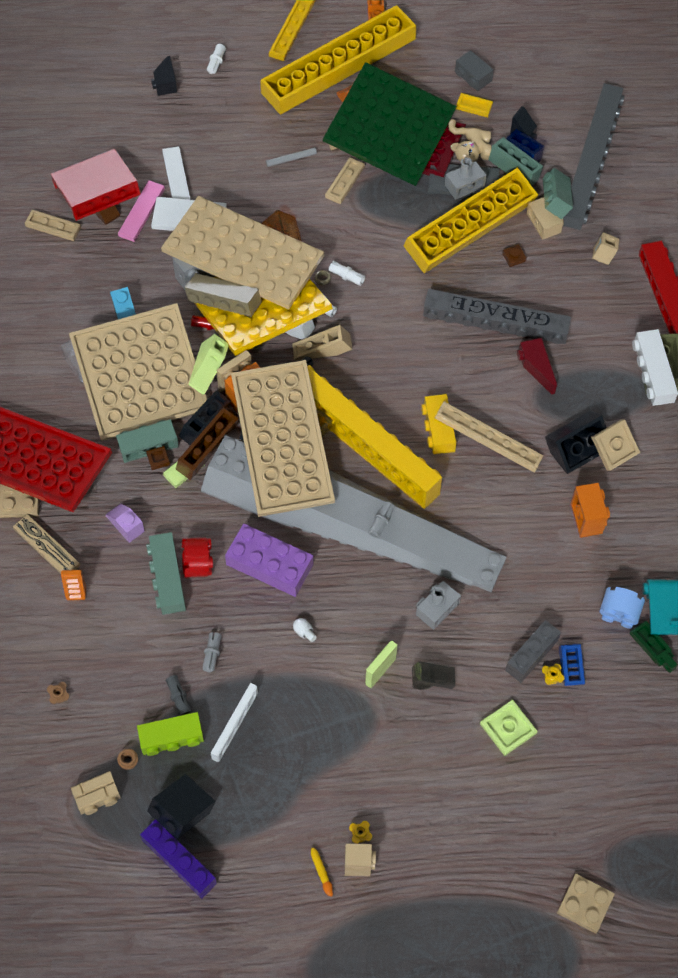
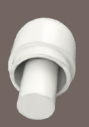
M298 618L294 621L293 629L300 637L307 638L310 642L316 640L317 636L313 633L312 625L306 619Z

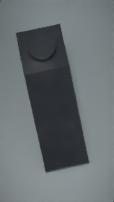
M216 390L184 424L179 437L191 445L223 407L226 409L231 401Z

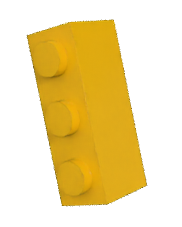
M447 394L425 396L424 404H421L422 415H426V420H424L425 431L429 432L427 444L428 448H432L433 454L455 452L456 449L454 429L435 419L442 403L446 402L449 404Z

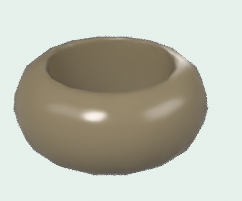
M320 270L315 274L314 278L317 284L327 285L331 280V275L326 270ZM321 275L327 276V279L320 280L318 277Z

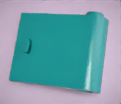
M647 579L646 583H643L642 593L649 599L650 634L678 635V580Z

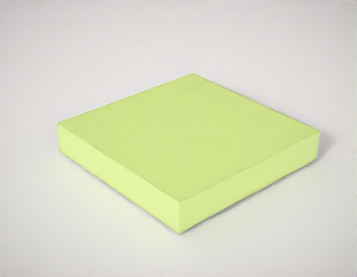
M390 641L366 669L365 683L369 688L375 685L396 660L397 644Z
M511 700L480 722L482 728L504 756L538 732L514 700Z

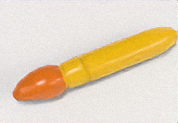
M311 848V857L323 884V890L328 896L332 897V883L329 881L320 854L315 848Z

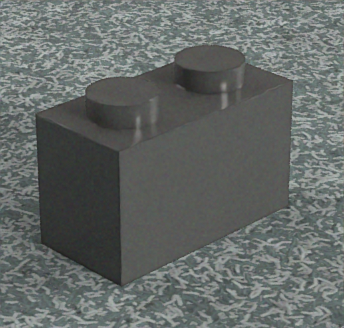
M471 50L457 59L455 65L456 74L477 91L492 82L494 70Z

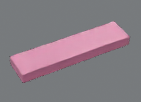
M148 180L141 195L118 232L119 237L135 242L155 207L156 198L161 197L165 190L164 185Z

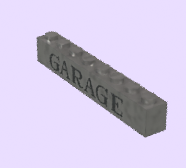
M428 289L423 316L429 319H439L448 323L454 322L465 326L479 327L484 330L514 334L519 337L542 338V340L555 344H566L571 321L570 316Z

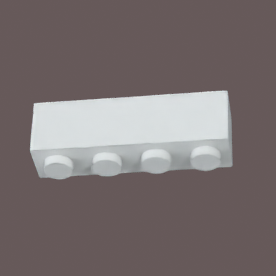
M659 329L637 332L635 340L632 341V346L638 355L637 364L642 369V381L647 385L646 393L648 399H651L652 406L675 403L678 391Z

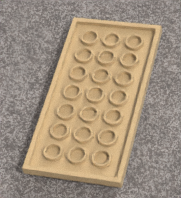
M200 196L195 199L161 247L162 252L225 281L259 289L260 297L286 309H290L324 257V251Z
M306 360L231 373L258 517L335 503Z

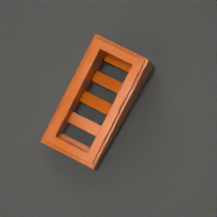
M62 570L61 578L66 599L85 600L86 584L82 571Z

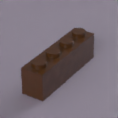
M223 407L178 459L176 470L189 480H192L218 449L224 436L235 429L238 418Z

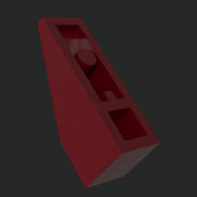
M542 338L520 342L519 350H517L518 360L522 361L523 367L550 394H555L557 382Z

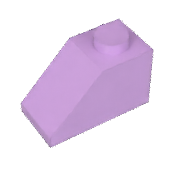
M119 504L106 514L109 521L129 543L145 532L140 518L131 508L123 504Z

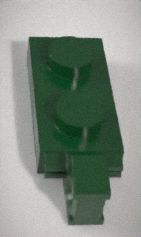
M644 621L630 631L633 639L655 664L657 663L659 667L663 666L669 673L676 669L678 664L673 660L672 649L660 635L650 634V624L647 621Z

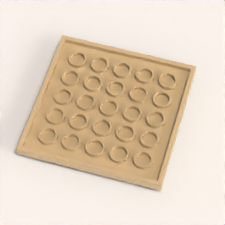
M177 303L69 333L101 441L114 438L124 431H132L144 425L156 424L161 420L171 419L173 421L194 415L207 401L205 394H201L188 385L195 365V359Z

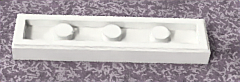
M249 684L211 751L212 760L220 762L258 694L256 685Z

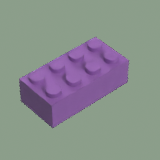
M244 523L225 554L226 565L294 597L297 596L313 567V555Z

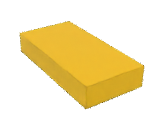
M461 93L456 109L488 118L493 101Z

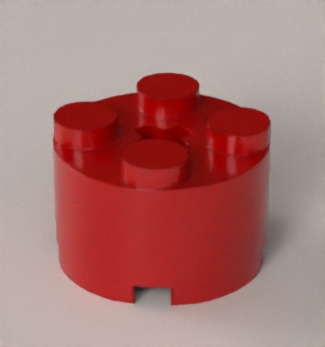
M182 538L184 578L208 577L212 575L211 538Z

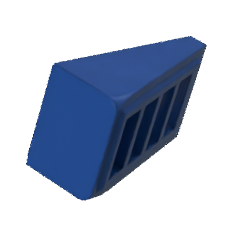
M581 644L559 646L564 686L585 685ZM566 652H575V656H566ZM567 660H576V663L567 664ZM577 667L578 671L568 672V668ZM579 675V679L569 680V676Z

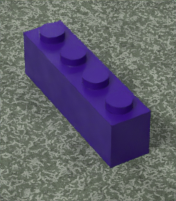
M156 819L140 834L142 841L201 899L217 884L216 878Z

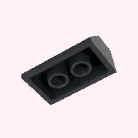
M589 411L545 436V440L552 456L565 473L569 474L600 456L591 437L607 427L601 414Z

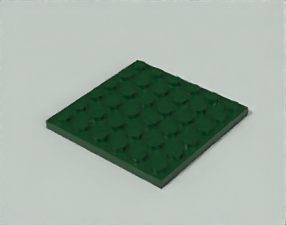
M365 62L322 141L416 186L457 106Z

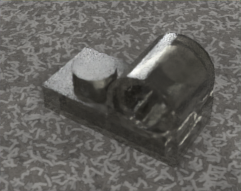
M419 661L412 666V687L418 690L429 689L433 686L452 689L455 687V667Z

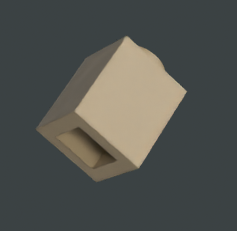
M603 232L594 246L592 259L609 265L618 251L619 239Z

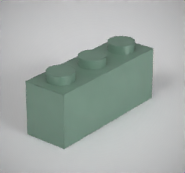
M504 137L492 145L488 160L508 174L518 167L531 186L539 180L543 166Z
M553 168L543 177L545 209L562 219L573 208L571 182L569 177Z
M171 419L161 420L156 424L144 425L138 429L124 431L116 435L124 463L147 457L146 451L165 446L167 451L179 447Z

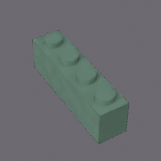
M172 532L149 536L150 543L146 544L148 555H152L153 561H149L151 573L155 572L156 579H152L154 591L158 590L159 594L158 597H155L157 609L161 608L162 615L186 611Z

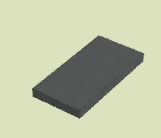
M450 164L446 174L461 168V165ZM431 165L430 169L437 170L434 165ZM481 167L487 175L485 187L465 196L472 197L497 181L500 168ZM430 173L428 193L451 195L445 187L446 174L444 177Z

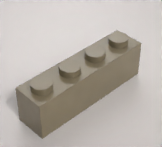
M197 273L194 274L185 286L188 301L251 317L262 303L259 289Z

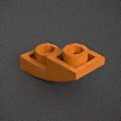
M367 0L368 20L384 12V0Z

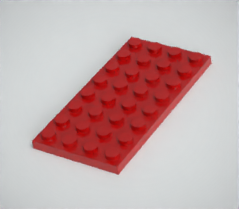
M0 407V484L74 513L111 456V448Z

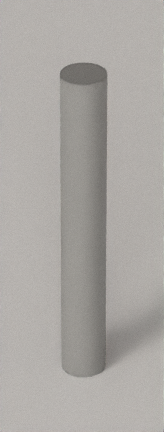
M314 147L266 160V165L271 167L317 154V151Z

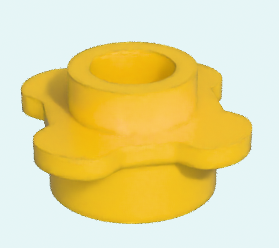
M554 664V666L550 667L544 666L542 668L546 684L551 685L564 681L560 664Z
M362 821L360 824L352 823L349 826V830L352 832L353 843L358 844L359 842L372 839L368 821Z

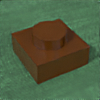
M519 244L503 250L502 254L509 267L526 262V256Z
M165 446L146 451L152 471L170 466Z

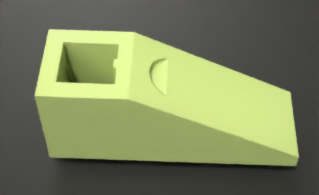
M216 334L201 343L188 384L201 394L206 393L217 373V369L221 366L229 346L227 342Z

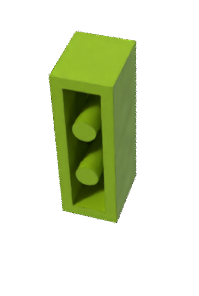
M198 712L137 725L143 755L154 756L159 754L160 751H176L182 746L194 747L199 745L200 742H204Z

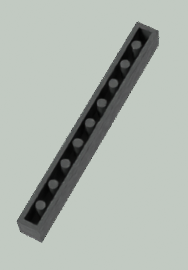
M603 84L571 186L573 208L563 217V226L581 230L582 225L587 223L589 214L586 212L591 210L593 200L590 199L591 196L595 197L597 187L594 185L595 183L599 184L601 173L598 172L603 170L605 160L602 159L607 157L609 151L607 144H611L613 138L611 131H615L617 121L614 120L619 118L621 108L618 107L619 105L622 106L625 96L622 95L624 88Z

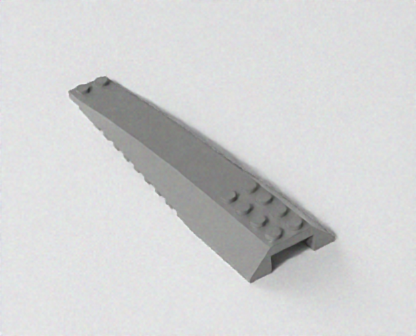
M234 429L224 436L209 463L201 492L258 515L244 441L239 439L242 432ZM330 470L329 474L335 503L261 516L292 528H300L307 533H316L323 538L337 540L344 545L349 544L363 551L374 552L381 557L392 558L399 563L411 564L412 567L429 570L430 573L470 586L474 585L489 592H492L507 558ZM389 501L395 505V509L388 520L389 524L385 525L378 539L373 538L368 534V531L375 521L374 517L379 514L384 503Z

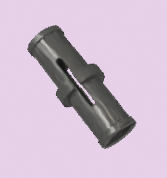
M172 675L168 677L165 681L171 692L170 698L172 702H175L179 716L191 714L192 710L186 699V691L182 689L178 676Z

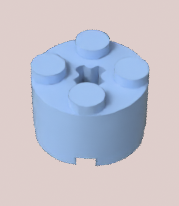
M608 587L599 611L602 615L601 619L610 623L614 620L620 622L621 626L631 629L633 625L639 622L645 599L642 597L640 600L637 598L638 593L625 588L616 587L615 590H610L611 587Z

